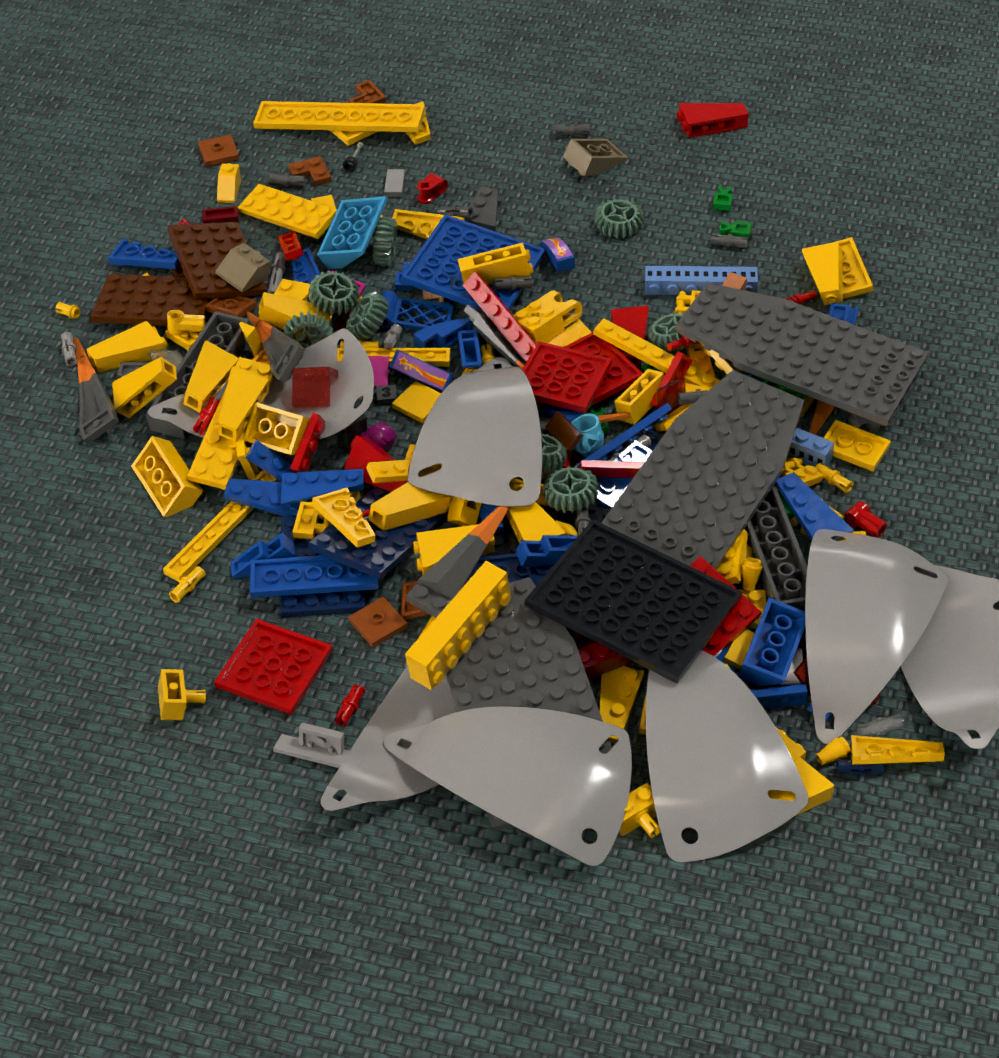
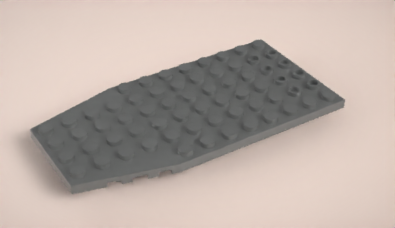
M711 283L705 285L678 321L675 331L693 342L699 341L702 343L703 348L706 350H714L719 353L721 359L732 361L733 366L742 371L884 426L892 425L915 386L920 370L928 357V352L919 348L909 346L847 321L797 304L794 301Z
M732 370L674 420L604 518L602 524L688 566L701 556L717 570L729 549L733 547L736 539L745 529L783 472L786 458L795 436V430L802 414L804 400Z
M530 577L509 583L511 593L509 604L502 607L496 619L490 622L483 634L473 641L469 651L463 653L458 659L456 666L446 673L456 711L499 706L528 707L566 712L603 722L575 640L564 625L524 605L525 599L536 587ZM452 599L446 600V606ZM609 738L599 748V751L603 754L608 753L612 749ZM487 812L493 832L513 826ZM515 827L517 834L524 832L523 830Z

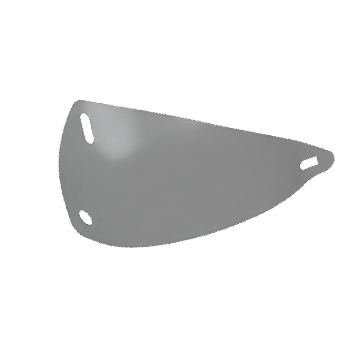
M340 329L323 340L305 348L302 359L295 366L292 375L285 383L279 381L274 376L263 405L309 419L312 413L318 414L326 421L325 430L319 439L331 436L349 426L369 408L374 391V373L370 359L356 337L349 330ZM340 339H343L344 357L339 362L337 361V343ZM226 383L224 387L218 392V394L215 396L213 403L215 402L216 398L221 400V397L228 383ZM185 394L175 396L149 408L148 414L152 418L169 421L179 428L204 438L207 432L206 429L205 433L201 435L199 434L201 429H199L198 433L193 430V426L200 416L197 411L183 404ZM363 396L361 405L354 409L357 399ZM162 409H175L177 411V414L172 415L162 413Z
M496 357L476 371L464 374L450 383L436 400L421 429L409 468L408 482L411 485L428 491L489 505L525 506L533 504L540 495L542 442L538 409L531 385L525 373L519 367L511 366L507 359ZM494 364H501L502 368L495 369ZM438 463L442 464L440 470L423 477L418 476L422 469ZM514 477H521L524 481V486L519 491L510 489L509 483Z
M828 529L817 530L813 536L806 577V650L816 735L825 744L831 742L835 737L839 738L893 677L926 629L947 586L948 577L940 569L903 545L876 537ZM840 536L844 537L846 540L836 541L831 539V537ZM914 567L933 572L938 577L932 578L918 573L914 570ZM828 712L834 714V730L825 729V716Z

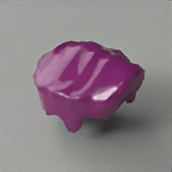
M378 422L369 427L366 432L361 433V436L370 438L386 452L393 447L397 438L396 432L385 422Z

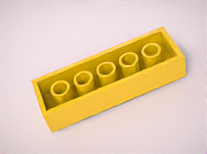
M488 561L483 563L405 653L411 679L431 691L443 681L445 674L456 666L458 659L463 653L469 651L473 641L483 634L490 622L496 619L502 607L509 604L511 593L506 571Z

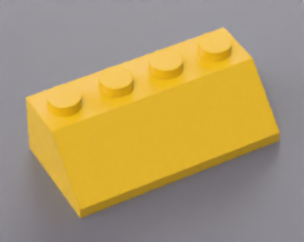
M152 436L131 465L163 517H169L192 507L203 492L199 483L187 479L189 468L169 440Z

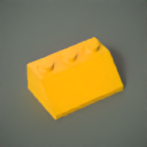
M255 402L243 440L250 443L258 440L269 449L293 456L298 450L310 419Z

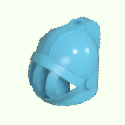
M583 414L571 422L584 435L574 448L576 452L584 457H588L602 448L604 433L599 418L595 414Z

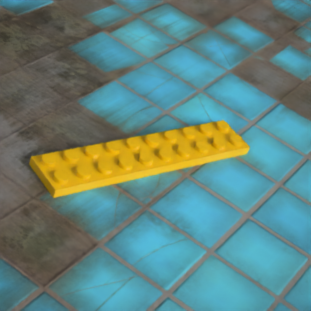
M262 101L253 125L255 129L413 133L419 132L426 109L425 104Z

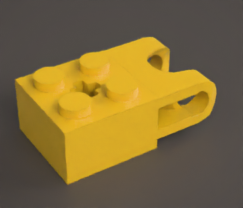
M553 290L516 312L513 316L536 343L538 341L548 343L563 333L566 326L577 320L582 315L583 309L582 304L576 300L571 299L563 302L562 294Z

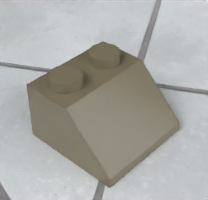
M242 243L229 251L215 274L239 291L244 292L268 279L270 261L245 243Z

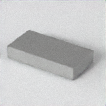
M387 169L384 196L402 197L405 170Z

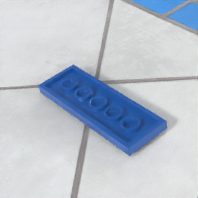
M323 555L251 560V598L379 589L378 578Z

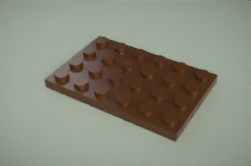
M238 222L168 225L167 232L194 299L263 295L264 292L267 293L264 281L241 292L215 274L217 268L232 248L242 243L248 245Z
M108 274L90 318L91 323L141 324L147 321L150 325L168 326L167 313L169 311L180 310L187 315L206 316L205 305L212 298L194 299L186 277Z

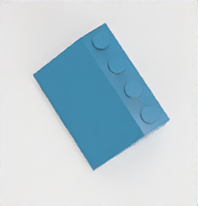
M387 196L341 201L317 254L327 269L344 268L365 253L388 200Z

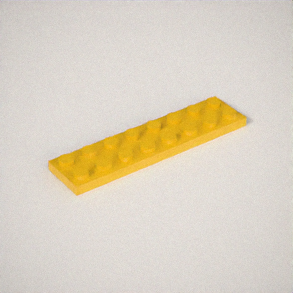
M239 357L235 367L243 368L248 372L269 379L270 388L274 379L270 364ZM226 388L187 475L189 481L226 490L228 481L232 478L239 462L236 442L218 435V421ZM247 427L245 428L237 442L243 441Z

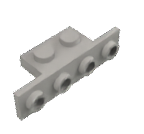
M301 723L299 727V738L281 734L273 748V752L337 768L341 766L349 753L348 750H344L343 732ZM360 754L355 759L358 767L365 757L364 754Z

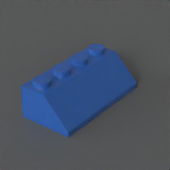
M769 597L738 677L741 680L755 686L783 684L785 682L805 629V611Z

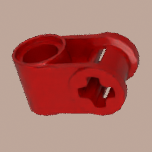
M430 173L417 184V189L419 190L418 202L421 204L431 203L446 191L448 181L434 173Z

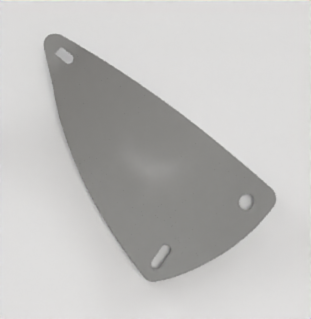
M934 565L948 577V583L930 622L912 651L901 664V668L914 696L927 715L944 730L956 733L967 746L974 749H982L987 746L999 728V610L993 608V605L999 601V580ZM914 567V570L918 573L932 578L938 577L933 572ZM976 730L981 738L972 739L967 731Z
M701 651L678 684L649 669L646 693L648 766L658 823L666 852L671 859L677 862H691L728 853L781 826L807 805V792L779 732L754 694L729 667L714 656ZM768 791H791L796 795V799L793 801L771 799L768 796ZM687 827L695 829L698 833L697 842L693 844L686 843L682 839V831Z
M408 666L405 668L328 784L321 798V805L324 809L334 811L367 802L401 799L439 785L389 752L384 746V740L393 732L421 726L457 712L446 674L443 681L431 691L411 679ZM401 738L397 745L408 749L412 743ZM360 754H364L365 757L358 767L355 759ZM338 790H345L347 794L341 801L332 798Z
M499 706L475 708L452 713L421 726L393 732L384 740V746L389 752L436 783L587 865L596 866L605 860L621 828L625 815L624 809L627 807L630 791L632 755L629 735L620 727L566 712L528 707ZM610 736H617L618 742L608 753L603 754L599 751V748ZM401 738L412 743L408 749L397 745ZM587 828H592L597 832L598 837L593 844H587L582 840V832Z

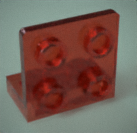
M331 367L294 368L292 372V407L330 406L331 379L338 378V370Z

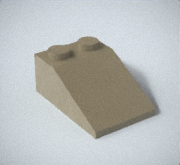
M571 139L563 155L568 164L575 167L579 174L584 177L597 176L628 159L608 139Z

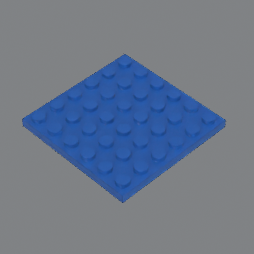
M445 214L402 275L401 282L482 310L463 287L464 283L458 259L523 243L525 250L529 249L531 260L528 263H532L533 271H535L545 254V249ZM488 284L509 311L523 288L515 289V291L510 289L494 290L493 284Z

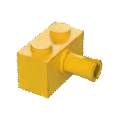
M161 669L158 683L161 720H183L186 703L205 704V690H186L183 670Z
M645 783L629 793L627 807L624 809L625 815L619 830L622 836L639 826L646 831L650 838H654L655 835L657 836L661 832L659 825L653 819L657 814L652 788L648 783Z

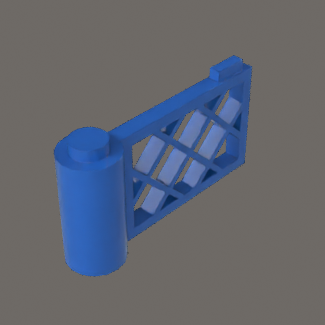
M384 291L381 294L389 304L387 317L380 326L382 330H387L393 324H398L405 329L420 331L426 327L452 319L454 305H451V303H435L398 297L393 291ZM401 305H410L411 308L405 310ZM424 307L428 308L429 311L423 313L420 309ZM441 310L449 311L443 316L439 313ZM416 311L419 315L412 318L409 314ZM434 314L437 318L431 321L428 316ZM403 316L408 319L407 321H398ZM423 319L426 323L418 324L417 321Z

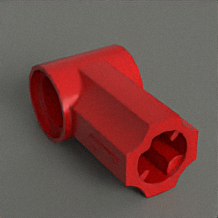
M858 501L843 515L845 522L850 527L856 528L859 526L876 538H880L887 529L888 523L872 514L869 506L862 501Z

